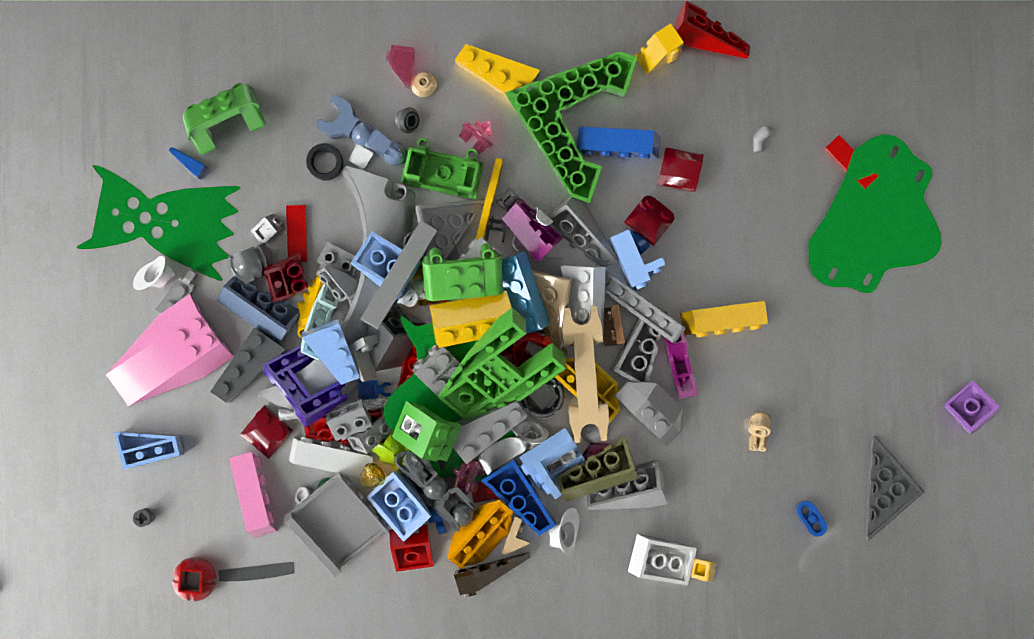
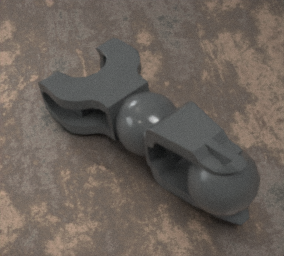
M402 451L396 455L394 462L397 468L419 487H423L425 495L434 502L432 505L433 510L447 521L454 531L460 532V527H465L472 522L474 512H478V509L470 502L460 488L447 487L445 479L437 475L430 462L420 458L412 451ZM403 456H405L404 459H403L404 465H402V463H401V458H402ZM452 494L460 503L452 506L449 513L443 505L448 500L449 495Z

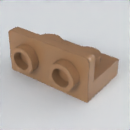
M619 305L604 308V345L607 347L624 344L625 340Z

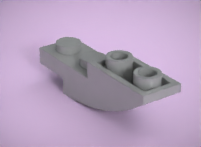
M327 265L316 272L321 282L328 286L336 299L340 302L347 299L350 306L352 305L359 284L356 279L343 271Z

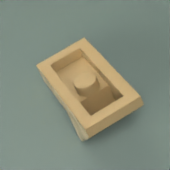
M514 517L502 554L506 555L530 544V541L517 537V533L521 534L524 527L521 517Z

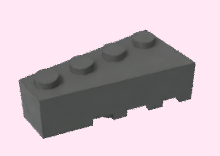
M253 328L210 392L224 402L230 403L248 385L262 375L264 363L287 352L288 349L281 344L279 345L258 329Z

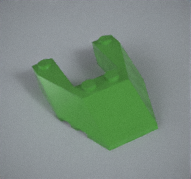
M511 308L497 318L470 349L438 395V398L465 420L481 415L493 407L501 408L513 400L521 401L566 369L565 354L551 343L516 368L500 353L526 334V319L515 309Z

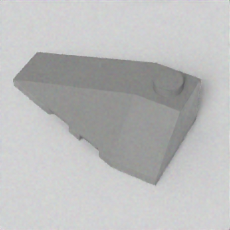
M569 196L547 215L553 221L550 226L565 240L570 242L569 245L571 247L579 248L593 262L601 267H608L618 260L584 201Z
M656 460L636 466L638 479L586 495L587 509H637L668 504L666 486L659 461Z

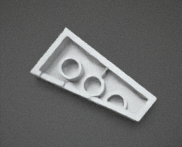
M301 437V439L293 438L288 459L291 463L368 479L373 456L360 451H351L350 447L344 445L333 447L331 446L332 443L325 441L316 443L312 442L313 439Z

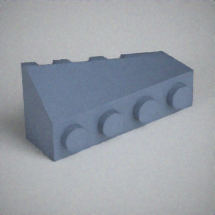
M234 276L223 286L217 299L219 303L279 345L289 335L300 318L299 309L291 306V302L283 300V302L277 301L273 303L269 292H261L250 283L243 285V282Z

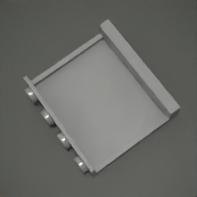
M340 472L335 474L285 515V522L335 577L341 573L343 565L384 532L387 535L389 534V524L387 521L376 514V508L371 503L367 504L363 493L359 489L355 490L351 486L353 483L347 475L343 476Z

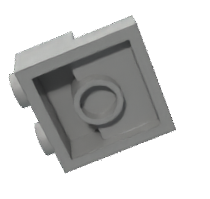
M434 345L424 359L421 358L414 364L412 371L438 396L460 365V362L445 347L439 348L437 345Z

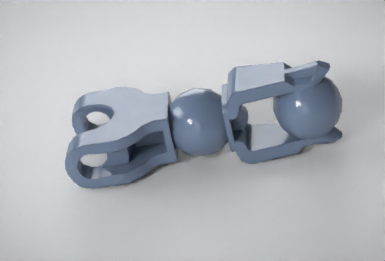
M333 95L331 103L339 110L338 118L333 122L319 119L315 126L320 131L333 139L347 136L353 139L357 145L366 146L371 152L384 157L385 161L390 165H400L406 162L407 149L402 143L391 142L380 131L374 130L371 124L361 122L356 118L355 110L348 101Z

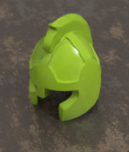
M392 431L384 438V443H379L372 449V452L375 453L381 462L391 465V468L394 470H399L394 462L396 455L399 452H409L411 450L392 437L394 431ZM405 456L401 458L402 465H404L403 459Z

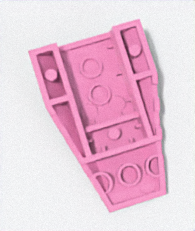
M191 294L158 315L106 374L128 406L200 380L234 357L226 343L220 341L200 313L201 308Z

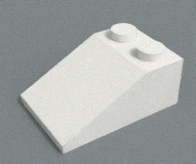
M637 534L628 572L640 578L688 585L697 548Z

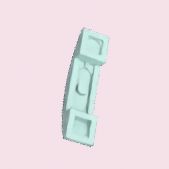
M326 284L322 286L314 302L304 332L329 323L333 309L337 308L339 300L332 295V291ZM302 338L301 353L319 360L318 356Z

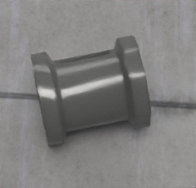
M508 188L507 193L500 200L497 199L496 203L508 212L514 203L521 198L511 188Z
M147 508L138 510L133 515V522L138 527L149 525L154 520V513ZM140 515L147 516V520L140 519Z

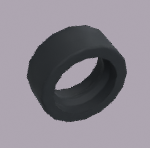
M327 143L312 147L306 158L309 172L317 179L323 181L336 178L341 173L342 166L344 165L340 151ZM321 151L331 152L336 158L335 168L329 173H321L314 166V158Z

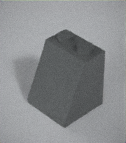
M399 307L389 310L378 329L369 324L367 326L366 337L377 335L379 343L375 344L373 349L368 351L375 371L401 367L413 347V343L401 322V316L406 319L408 318Z

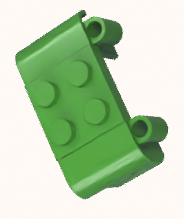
M237 83L232 89L221 91L210 99H204L199 104H192L187 107L183 114L188 140L192 139L200 154H206L216 149L211 139L213 135L209 127L239 113L242 114L251 132L265 126L266 122L253 88L247 84Z
M426 138L418 140L417 148L409 146L401 181L402 184L476 200L484 162H477L478 153L475 149H469L466 152V158L430 151V144ZM422 142L427 143L425 147L420 146ZM474 153L476 156L474 158H470L469 154Z
M484 243L481 246L480 258L442 261L441 250L439 248H432L429 255H426L423 259L424 261H422L425 298L429 301L502 294L504 292L502 255L499 254L498 256L497 250L493 249L491 244Z

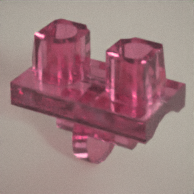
M478 120L475 125L479 130L465 121L462 125L464 128L461 130L459 137L466 143L472 136L476 137L478 141L472 148L478 154L483 153L487 148L490 149L494 145L483 135L485 133L489 137L493 133L488 129L490 125L488 121L482 124Z
M474 458L467 464L465 462L462 463L460 469L454 468L453 473L457 475L454 487L460 488L466 495L469 492H476L479 485L475 481L476 475L482 476L485 472L481 462Z

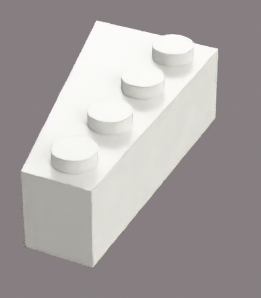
M585 265L561 266L562 276L572 279L568 307H570L573 321L576 324H585L590 318L591 306L597 305L604 341L606 267ZM603 342L593 343V345L603 344Z

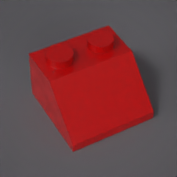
M427 524L419 527V532L412 534L404 542L393 529L389 530L390 549L396 572L434 567Z

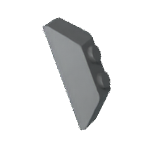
M627 382L614 395L666 447L680 433L683 408L658 383Z

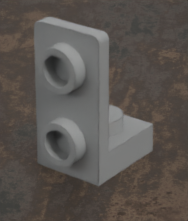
M377 335L362 337L348 346L362 382L377 378L368 353L375 344L379 343Z
M382 415L368 430L363 433L357 432L352 434L347 439L353 450L368 454L393 430L386 424Z

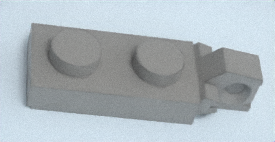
M189 270L185 277L181 275L155 310L162 313L187 295L192 294L196 286L193 282L198 274Z

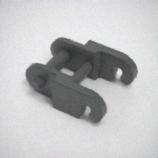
M494 216L489 219L491 225L487 227L486 240H488L491 230H498L503 232L502 242L504 243L506 234L505 222L494 219ZM493 223L502 224V228L492 227Z

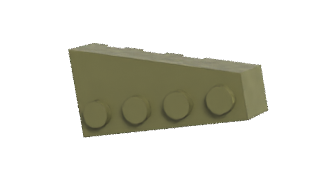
M625 436L612 446L610 444L597 455L588 457V460L575 465L556 477L565 502L639 478Z

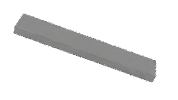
M422 221L419 222L362 315V321L376 329L380 327L436 235V229Z
M605 270V293L675 344L686 328Z

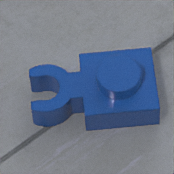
M358 380V400L378 399V394L385 397L391 396V393L384 392V387L391 386V383L383 382L381 385H378V380L365 382Z

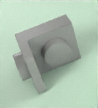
M271 214L264 217L251 232L261 244L268 243L278 232L283 231L285 226L278 216Z

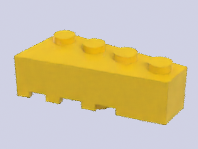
M465 44L455 59L456 65L505 97V92L535 82L540 75L539 69Z
M765 301L680 313L681 325L686 328L684 330L685 336L696 334V337L708 336V332H714L715 335L725 334L726 330L732 329V332L744 331V327H750V330L762 329L761 325L768 324Z

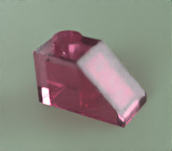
M391 44V50H387L386 61H389L390 68L405 88L410 89L415 49Z

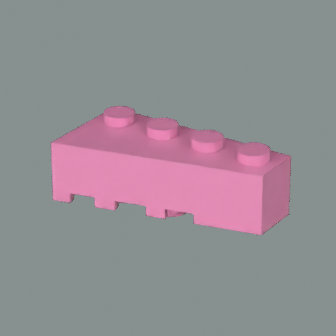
M252 452L229 458L247 533L257 538L277 532L274 515L270 507L269 495L265 490V479L259 469L261 467L259 457Z

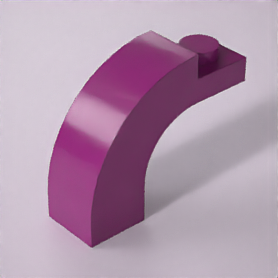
M684 332L675 344L664 337L667 358L679 399L698 395Z

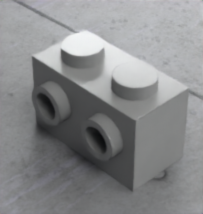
M326 242L316 261L320 264V269L327 265L343 271L353 278L358 270L351 264L355 257L354 255L329 242Z
M362 399L326 414V422L336 441L347 439L352 434L364 432L369 427H372L371 416Z

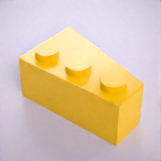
M670 23L656 32L647 41L648 47H642L640 49L641 52L637 53L635 57H638L637 61L647 75L664 63L670 64L678 59L677 56L680 55L679 52L684 42Z

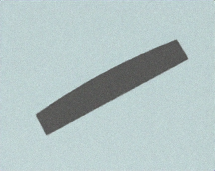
M294 562L218 570L219 581H250L295 573Z

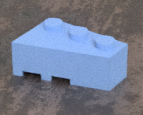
M338 319L301 333L303 340L341 385L360 378Z
M114 432L123 470L184 455L180 436Z

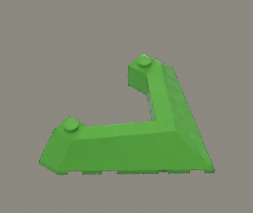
M619 51L505 92L506 97L572 198L587 203L591 202L602 166L584 161L569 129H567L563 121L561 112L603 91L623 97L627 92L638 57Z

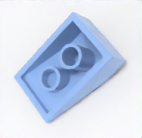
M371 231L351 264L380 287L402 252V249ZM419 261V263L415 267L414 271L412 272L402 291L398 295V299L401 298V296L407 289L408 285L416 275L422 261Z
M400 470L391 473L366 497L403 542L432 517L414 484Z

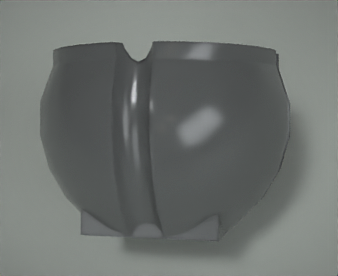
M266 243L228 257L231 272L243 282V285L265 277L263 269L273 265V255Z
M555 377L545 383V385L556 397L543 409L529 395L521 400L523 407L529 409V414L538 418H548L555 415L556 410L562 408L565 393L563 386L557 384Z

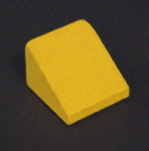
M694 558L690 577L713 582L717 563Z

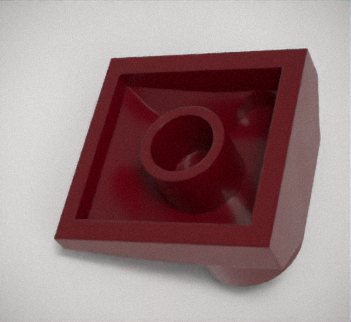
M645 196L624 223L654 246L673 223L675 217L673 212L656 198Z
M264 405L240 435L270 459L294 429L285 421H280L279 416Z

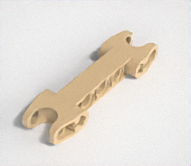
M597 305L591 306L590 318L582 325L576 324L573 321L570 307L564 308L562 325L563 345H573L578 405L568 406L569 423L572 428L574 442L580 443L581 430L587 424H595L599 429L601 441H606L609 424L608 403H598L593 343L603 342L602 324L598 315Z

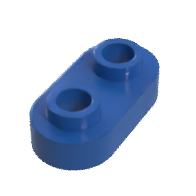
M801 501L796 507V514L803 525L813 536L819 537L824 535L827 531V523L812 502ZM804 507H808L809 509L808 513L806 514L802 512V509ZM815 523H819V529L817 530L813 528Z

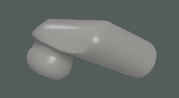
M763 126L754 134L755 153L764 152L763 141L773 135L771 127Z

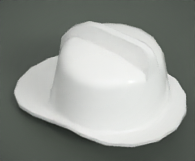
M160 256L137 272L134 277L133 287L136 290H143L149 286L162 288L175 276V272L166 264V259Z
M526 413L528 417L512 428V431L524 442L527 449H533L549 438V431L536 418Z
M568 508L564 512L562 520L557 522L556 526L550 530V546L561 548L567 554L571 553L574 549L580 524L579 514L575 508Z

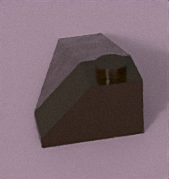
M530 552L456 570L454 578L460 596L471 597L476 595V591L483 589L531 557Z

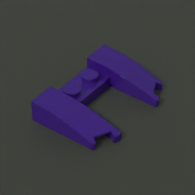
M301 345L264 363L263 370L273 386L277 385L293 406L296 416L307 427L345 401L347 394L342 395L341 388L345 387V383L341 385L338 381L318 393L310 395L295 373L305 368L315 359L301 353Z

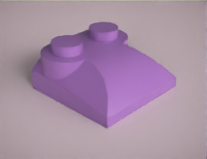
M973 380L944 404V407L957 419L963 429L970 434L981 429L1000 410V406Z

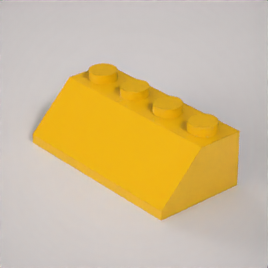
M504 290L499 295L458 299L429 305L436 344L441 348L479 340L497 318L511 309L507 291Z

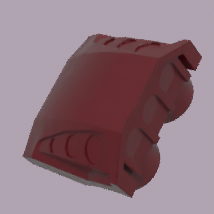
M666 147L657 185L696 192L704 154Z
M299 252L295 256L281 260L263 269L273 303L293 297L296 293H301L306 288H309Z

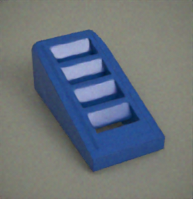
M170 147V153L196 178L201 180L208 168L207 165Z

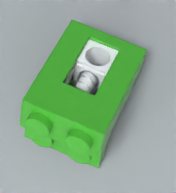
M406 401L392 437L422 459L436 462L437 460L448 461L462 425L458 422L440 418L421 404Z

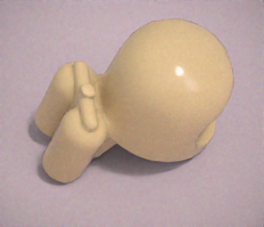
M755 412L750 418L749 432L752 435L750 436L749 449L752 451L759 449V451L765 452L767 450V436L771 432L772 420L766 412Z

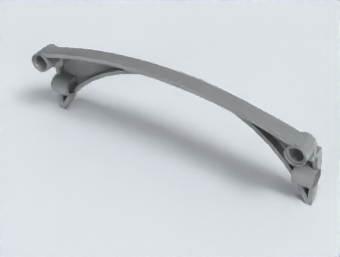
M343 165L341 172L349 182L360 210L364 242L371 231L403 250V239L412 230L415 192L384 177ZM362 272L354 300L341 325L348 346L362 337H366L368 324L362 321L361 317L380 288ZM315 359L296 374V377L311 396L338 382L320 359ZM360 378L345 383V387L341 388L342 395L347 394L348 399ZM277 385L260 390L258 397L273 402L275 405L287 409L292 408L293 410V406Z

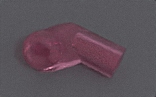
M591 443L583 452L584 459L588 460V457L602 452L605 447L609 446V443Z

